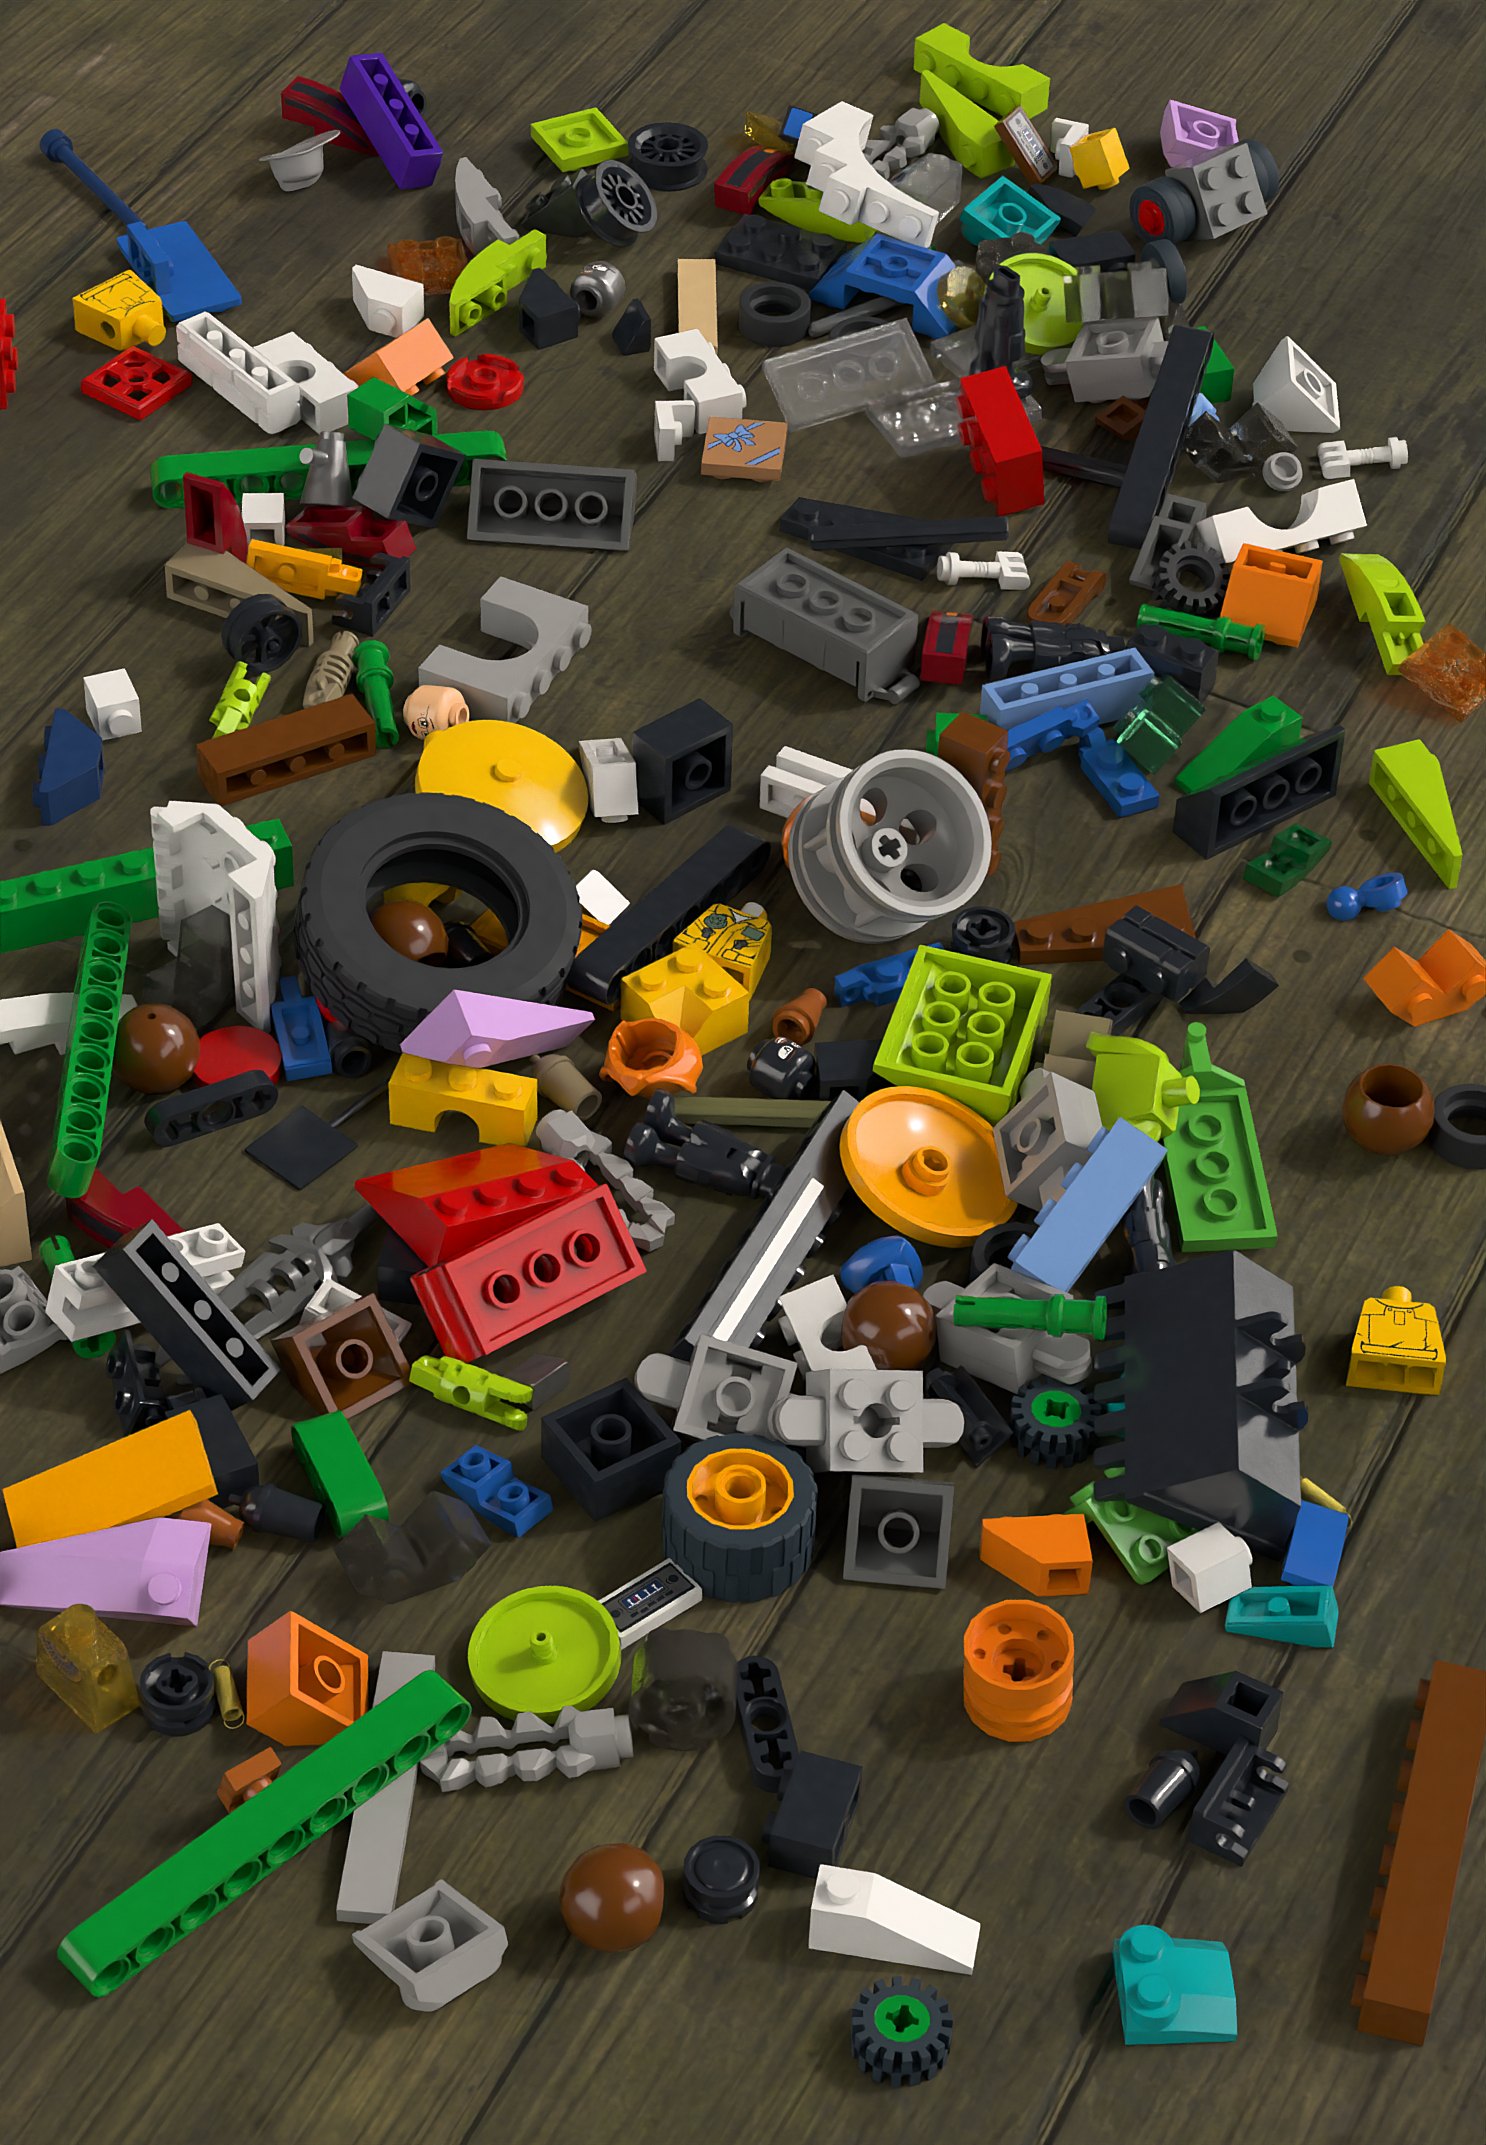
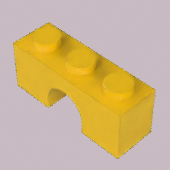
M402 1053L389 1081L390 1124L435 1133L443 1112L446 1110H456L467 1114L476 1122L479 1128V1142L498 1146L510 1143L526 1147L537 1121V1079L489 1069L444 1063Z

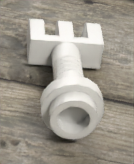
M1397 437L1388 438V446L1347 451L1344 440L1321 443L1317 447L1322 473L1327 479L1350 477V466L1365 463L1389 462L1391 469H1398L1401 464L1408 463L1406 441H1398Z
M997 551L995 562L960 561L958 553L948 552L946 556H939L937 577L938 580L945 581L947 585H956L959 577L998 578L1001 589L1024 590L1030 586V579L1023 556L1018 552Z

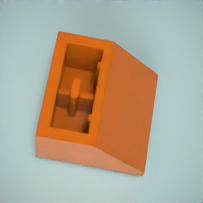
M1243 543L1232 568L1220 617H1231L1232 622L1253 627L1257 623L1265 625L1264 640L1278 645L1298 648L1317 601L1323 561Z

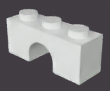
M698 329L654 339V371L668 391L684 388V401H694V429L698 434L707 432L709 417L742 419V408L746 407L747 402L744 388L740 384L737 385L730 374L727 364H722L715 353L712 343L707 342Z
M290 332L253 347L254 350L299 385L300 400L298 403L300 404L301 419L319 435L322 431L331 432L348 425L347 394L358 388V385L336 369L333 363L328 362L317 353L310 344L305 343L294 332Z
M834 1275L779 1297L786 1316L779 1318L778 1322L788 1346L798 1343L800 1351L793 1353L796 1363H798L797 1366L804 1381L806 1380V1372L824 1369L877 1370L867 1347L864 1345L847 1351H836L843 1345L841 1327L847 1304Z

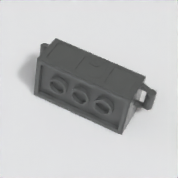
M787 547L735 585L734 607L729 611L733 619L734 634L744 637L752 632L773 643L775 646L815 665V667L855 687L858 685V698L864 702L875 697L889 700L892 704H898L919 687V679L908 670L915 664L917 613ZM899 677L902 678V680H900L897 684L891 687L888 691L885 690V688H887L890 684L896 681Z

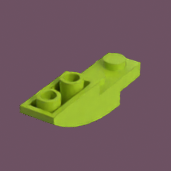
M787 178L773 180L758 199L761 207L788 223L814 233L828 234L836 239L863 243L870 239L876 231H879L859 221L850 225L819 211L823 191L806 184L807 182H796Z
M534 229L510 245L498 239L471 260L456 280L449 301L451 335L458 336L507 305L508 290L529 278L533 269L539 267L543 269L546 267L545 234Z
M1341 553L1339 562L1359 621L1370 623L1387 675H1425L1431 664L1414 662L1420 657L1429 659L1420 635V631L1426 621L1414 593L1405 578L1390 561L1379 554Z

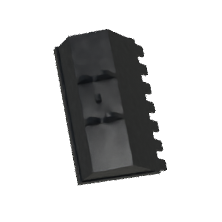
M1233 1249L1146 1273L1140 1272L1125 1276V1284L1097 1291L1095 1299L1097 1296H1106L1107 1310L1125 1308L1124 1315L1106 1320L1104 1340L1098 1341L1125 1339V1346L1096 1353L1095 1369L1099 1373L1125 1371V1377L1097 1384L1095 1386L1094 1400L1097 1404L1125 1402V1409L1096 1416L1094 1418V1432L1099 1437L1125 1435V1441L1097 1448L1094 1451V1465L1097 1469L1125 1467V1474L1096 1481L1094 1483L1095 1500L1097 1502L1126 1500L1129 1504L1199 1531L1219 1522L1234 1537H1241L1246 1542L1250 1551L1280 1561L1287 1551L1286 1541L1301 1508L1299 1431L1308 1422V1406L1306 1402H1297L1296 1364L1305 1356L1306 1342L1302 1334L1295 1335L1293 1286Z

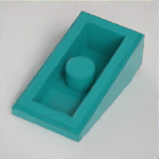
M1333 1586L1251 1587L1229 1599L1225 1629L1227 1632L1311 1647H1334L1338 1621V1605Z

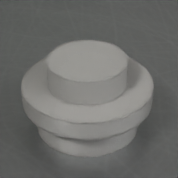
M1281 452L1274 454L1266 460L1263 466L1264 480L1271 488L1277 491H1290L1301 481L1302 468L1300 461L1291 453Z

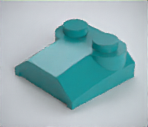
M1002 176L963 209L959 220L962 222L961 232L971 244L977 246L995 244L1016 256L1033 253L1047 240L1059 224L1061 218L1006 177Z
M1151 1925L1132 1927L1122 1935L1121 1939H1114L1112 1953L1125 2045L1236 2041V1996L1229 1953L1223 1942L1170 1938L1165 1931Z

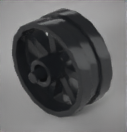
M257 594L243 600L226 618L221 632L222 645L237 663L241 661L248 664L246 667L248 672L252 674L268 673L281 667L297 650L302 637V624L297 615L287 608L280 598L272 594ZM277 614H282V617L276 619Z

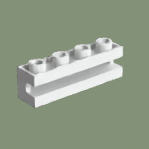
M784 746L777 755L776 768L769 765L761 774L760 808L788 818L796 806L807 797L814 795L832 782L847 776L853 770ZM862 798L860 802L862 819L869 826H873L876 819L875 810L870 802ZM903 819L899 826V833L905 839L906 844L918 845L920 838L908 819Z
M219 1223L167 1236L217 1295L235 1279L228 1270L242 1267L246 1251ZM105 1253L55 1266L45 1313L71 1342L141 1323L92 1267Z

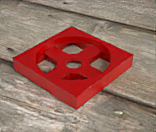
M131 346L81 380V392L141 421L192 385V373L135 346ZM161 373L169 381L162 384L152 378ZM111 376L120 380L111 388L104 385ZM132 378L143 379L141 382H130L129 380ZM133 391H144L149 394L140 401L127 396Z

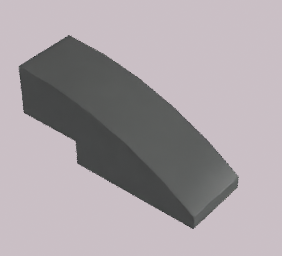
M1167 494L1159 516H1154L1130 576V585L1155 591V589L1150 588V582L1153 579L1152 574L1166 550L1169 551L1171 546L1175 544L1181 547L1184 541H1190L1191 548H1194L1200 536L1196 523L1206 519V503ZM1179 571L1176 574L1177 580H1179L1183 571Z

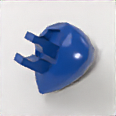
M895 1235L876 1239L859 1248L842 1265L840 1276L844 1287L853 1293L875 1281L888 1280L918 1289L922 1284L923 1268L912 1244L905 1238Z

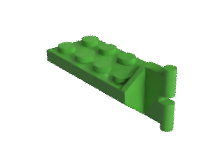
M1198 1022L1191 1023L1187 1029L1179 1073L1182 1077L1193 1076L1197 1080L1200 1090L1199 1101L1196 1104L1179 1106L1176 1130L1172 1135L1159 1139L1160 1145L1168 1149L1163 1158L1181 1252L1275 1248L1278 1235L1244 1079L1211 1064L1205 1037L1206 1027Z

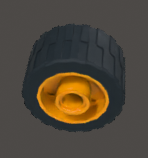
M729 1433V1435L724 1436L716 1435L691 1445L687 1448V1451L678 1455L672 1462V1467L667 1471L664 1479L662 1551L665 1560L670 1558L675 1565H678L683 1570L684 1574L692 1578L702 1588L703 1596L711 1599H722L725 1602L761 1601L762 1598L774 1597L782 1593L787 1587H792L800 1580L802 1573L807 1571L811 1564V1556L814 1553L817 1484L814 1483V1474L810 1467L803 1462V1458L798 1453L788 1449L785 1444L756 1434Z

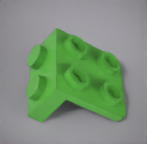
M1125 1467L1108 1468L1104 1473L1108 1478L1124 1475ZM1094 1480L1069 1497L1074 1506L1062 1514H1084L1086 1524L1094 1521L1135 1582L1142 1585L1152 1581L1170 1567L1167 1547L1199 1532V1530L1129 1504L1126 1500L1097 1502L1094 1498Z

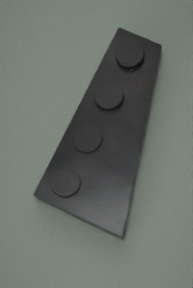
M798 497L780 517L779 531L808 541L809 529L813 526L926 520ZM955 543L841 549L835 551L923 581L937 565L939 556H945Z

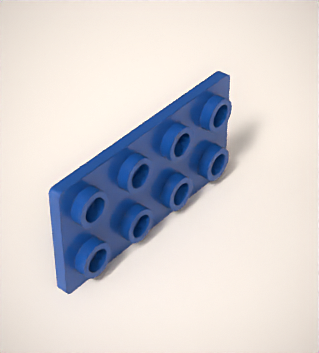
M140 221L128 224L127 235L116 238L118 248L137 275L160 297L162 310L171 322L184 321L203 312H222L242 304L241 295L186 221L148 230Z

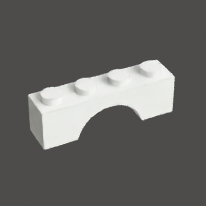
M1354 479L1321 487L1302 495L1299 514L1295 522L1287 530L1275 529L1265 525L1256 518L1249 507L1214 515L1196 523L1201 543H1204L1203 550L1208 552L1210 547L1215 549L1216 553L1213 557L1218 559L1222 556L1226 561L1224 568H1229L1230 572H1232L1233 565L1243 543L1282 552L1294 547L1296 554L1320 548L1319 540L1329 538L1331 545L1354 539L1353 531L1367 526Z

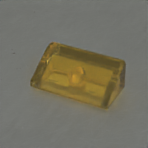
M751 111L746 112V135L760 145L795 153L794 144L782 141V138L778 137L782 127L781 122L770 116ZM795 158V161L792 165L799 163L801 161Z

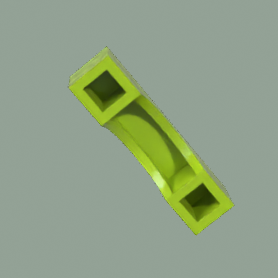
M945 23L915 38L913 69L919 73L929 70L963 96L1003 117L1010 110L1020 105L1029 119L1047 110L1050 78L1024 64L1001 67L977 61L969 55L970 36Z

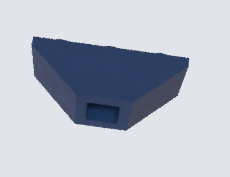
M56 708L52 726H45L44 749L47 753H40L38 773L41 781H35L33 785V806L41 808L42 825L47 826L59 822L100 799L105 773L102 737L65 709Z

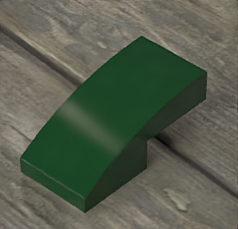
M1295 823L1273 836L1268 852L1246 864L1242 879L1279 898L1296 886L1315 868L1330 850L1332 841Z

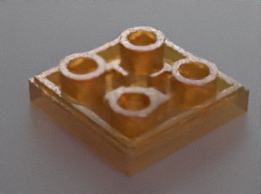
M441 236L429 241L404 239L398 243L387 244V256L392 275L423 284L424 296L450 294L456 280L468 265L462 238Z
M1450 623L1406 658L1398 669V672L1460 723L1486 702V652L1468 639L1464 632L1457 630Z

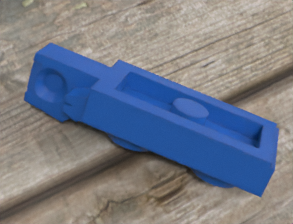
M1088 699L1064 710L1061 706L1056 707L1008 730L1007 750L1010 751V760L1006 770H1012L1020 766L1027 757L1040 751L1047 753L1056 749L1065 739H1070L1073 735L1084 737L1087 733L1096 729L1100 718Z
M1099 727L1087 733L1084 737H1079L1077 747L1079 748L1078 755L1081 759L1080 768L1119 818L1159 806L1160 795L1120 744L1117 745V741L1114 739L1106 741L1104 732Z
M940 942L928 945L929 947L945 950ZM918 948L859 965L835 976V999L841 1007L865 1000L868 1002L874 1001L877 1007L898 1001Z
M297 975L279 978L282 1001L273 1002L271 1004V1011L286 1080L291 1081L331 1074V1058L315 997L302 998Z

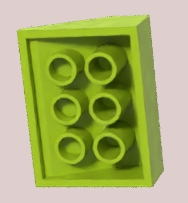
M919 945L873 1064V1072L896 1086H913L945 1094L974 1110L994 1127L1016 1105L1020 1087L1025 1079L1047 1016L1052 974Z

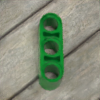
M337 1410L292 1424L291 1437L295 1452L319 1502L326 1506L325 1514L336 1536L341 1539L388 1524L389 1510L384 1493L343 1412Z

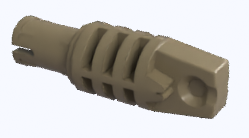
M344 631L342 635L340 632L334 634L329 650L318 657L306 686L303 700L304 709L343 697L354 670L351 661L352 651L359 644L358 638L352 632Z

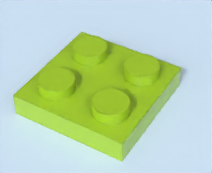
M596 107L531 124V137L562 172L577 171L582 167L628 156V142Z

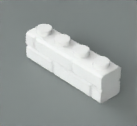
M203 312L179 322L176 326L177 341L180 343L178 345V360L208 385L213 386L214 390L251 420L258 423L267 433L274 434L298 423L301 419L300 404L297 403L300 400L299 385L211 314Z

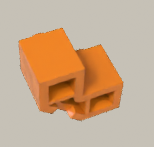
M1448 929L1418 961L1393 947L1363 979L1391 1013L1416 1027L1468 1010L1476 1001L1486 995V960L1471 943Z

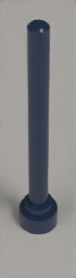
M52 129L43 135L40 141V150L50 161L64 163L126 226L141 221L145 228H148L147 224L73 152L72 141L63 131Z

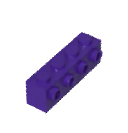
M382 53L349 56L339 90L399 189L432 186L437 170L441 166L443 151Z

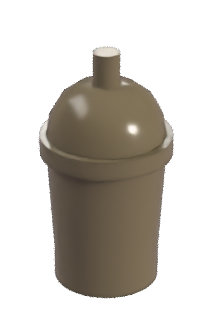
M537 1054L531 1056L530 1061L534 1064L532 1078L537 1079V1092L542 1097L549 1098L566 1112L572 1110L581 1121L590 1118L597 1111L602 1101L601 1093L575 1068L574 1063L567 1056L556 1054L545 1055L542 1058Z

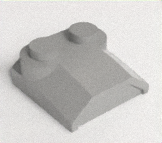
M442 1879L437 1881L433 1887L367 1928L352 1934L354 1944L390 1979L399 1985L405 2005L420 2011L437 2010L474 1985L487 1979L499 1968L502 1961L501 1956L508 1946L505 1928Z

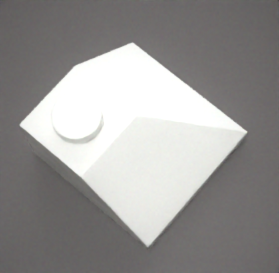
M1286 336L1280 341L1253 383L1254 402L1252 405L1256 414L1263 421L1269 420L1279 431L1335 433L1340 429L1336 383L1299 346Z

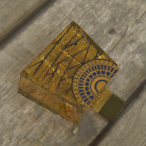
M74 1604L40 1627L37 1631L36 1674L96 1734L139 1706L127 1649L124 1643L95 1615V1611L91 1606L87 1604Z

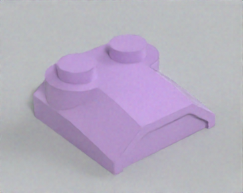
M1169 100L1164 110L1160 130L1163 154L1168 164L1174 167L1216 147L1233 145L1239 142L1235 125L1236 119Z

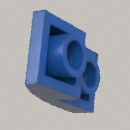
M474 1445L441 1471L442 1480L461 1499L490 1522L517 1538L521 1537L553 1511L550 1494L515 1478L510 1461L478 1445Z
M1301 1500V1508L1294 1522L1291 1539L1284 1557L1281 1580L1291 1583L1292 1586H1333L1343 1549L1349 1515Z

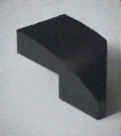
M1033 183L1027 191V194L1059 216L1061 220L1058 225L1076 237L1097 209L1072 194L1050 186Z
M1245 958L1219 984L1205 977L1179 1004L1188 1014L1243 1013L1266 998L1279 984L1271 973Z

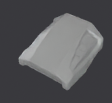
M20 1266L12 1271L8 1269L0 1270V1374L28 1361L58 1340L68 1339L45 1313L46 1298Z

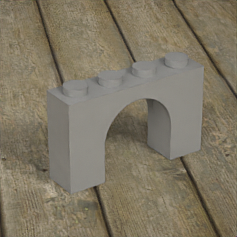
M500 576L480 599L481 632L516 643L527 648L529 651L519 657L508 660H485L438 645L418 668L419 687L421 685H436L455 688L462 694L465 704L469 708L470 719L516 723L519 718H524L527 715L531 704L540 694L546 693L555 676L568 667L574 654L580 648H584L587 645L592 629L591 625L588 624L587 605Z

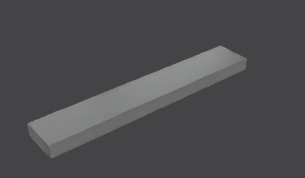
M383 1651L373 1708L420 1673L427 1670L435 1671V1655ZM419 1763L354 1811L336 1909L337 1921L373 1924L394 1911Z

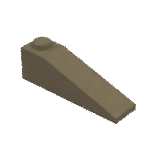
M186 543L165 564L167 598L227 618L231 611L246 598L257 594H272L280 598L287 608L291 609L302 624V637L299 644L308 647L313 644L312 609L228 551L221 554ZM277 614L276 619L282 617V614Z

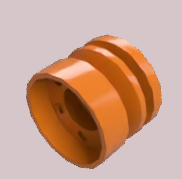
M1004 1600L984 1608L971 1620L964 1634V1707L972 1722L986 1734L1008 1742L1033 1741L1050 1735L1065 1722L1072 1706V1675L1074 1670L1073 1633L1065 1619L1049 1606L1031 1600Z

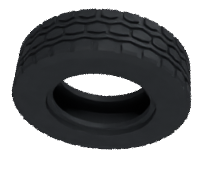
M407 793L390 796L387 799L382 798L365 804L359 810L355 809L338 820L336 826H331L321 837L318 845L314 847L304 872L293 927V942L295 955L299 960L298 966L307 985L311 986L312 993L324 1008H328L333 1017L364 1039L401 1054L404 1052H402L400 1044L453 990L557 1006L566 989L568 973L575 959L582 933V906L579 903L580 896L574 879L570 878V871L559 854L553 851L554 848L538 832L535 833L529 825L513 815L510 816L502 809L485 802L475 801L472 798L454 794L452 796L444 795V793ZM420 882L448 885L460 889L484 903L501 922L509 945L499 955L479 965L451 969L428 966L411 960L391 948L374 929L369 920L366 907L381 893L400 885Z

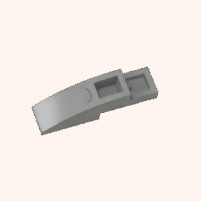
M467 157L460 158L455 177L456 217L460 233L468 248L474 255H477L498 239L509 245L520 239L517 231L510 228L499 211L502 208V201L498 190L487 182L482 171L477 170Z

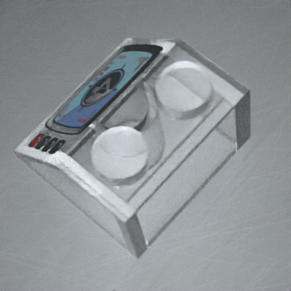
M929 153L897 172L888 182L914 200L938 211L937 224L960 202L963 164L950 160L941 154Z

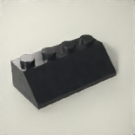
M1338 725L1304 736L1258 760L1249 762L1247 765L1225 776L1218 777L1207 785L1184 794L1176 800L1173 833L1208 860L1336 796L1346 729Z

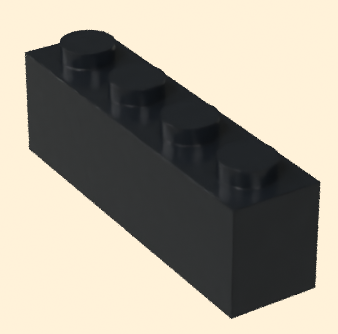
M153 1220L120 1237L92 1266L196 1387L200 1386L203 1389L207 1398L222 1394L229 1409L232 1411L253 1401L281 1370Z

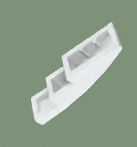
M48 993L0 1000V1045L9 1042L14 1054L54 1043L60 1055L65 1054L74 993ZM122 994L119 1019L132 1008L137 1007L132 995Z

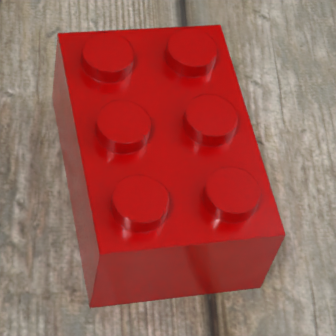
M1006 366L960 378L961 395L956 396V406L963 422L957 424L958 433L962 445L970 446L969 457L974 473H981L983 477L981 486L986 502L994 503L999 517L1044 505L1042 449Z

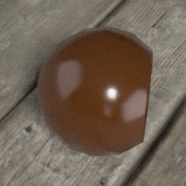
M394 900L377 907L368 916L378 935L391 948L403 956L418 963L438 968L445 962L449 939L441 919L430 907L413 900Z
M149 1003L132 1008L118 1020L112 1068L120 1081L137 1092L159 1095L176 1090L192 1077L199 1062L200 1040L194 1025L188 1017L172 1006L161 1003Z
M1395 1064L1376 1065L1358 1074L1349 1084L1342 1103L1343 1122L1348 1134L1362 1149L1382 1156L1400 1155L1418 1146L1428 1135L1433 1125L1435 1114L1434 1098L1429 1086L1413 1070Z
M893 1280L875 1281L854 1293L846 1306L841 1327L844 1351L860 1345L866 1346L877 1370L911 1371L919 1367L931 1352L937 1335L936 1321L929 1302L917 1289Z
M625 1843L596 1845L580 1854L565 1873L560 1887V1909L570 1932L586 1947L604 1953L633 1951L650 1941L659 1925L663 1908L664 1882L662 1871L658 1864L643 1849Z

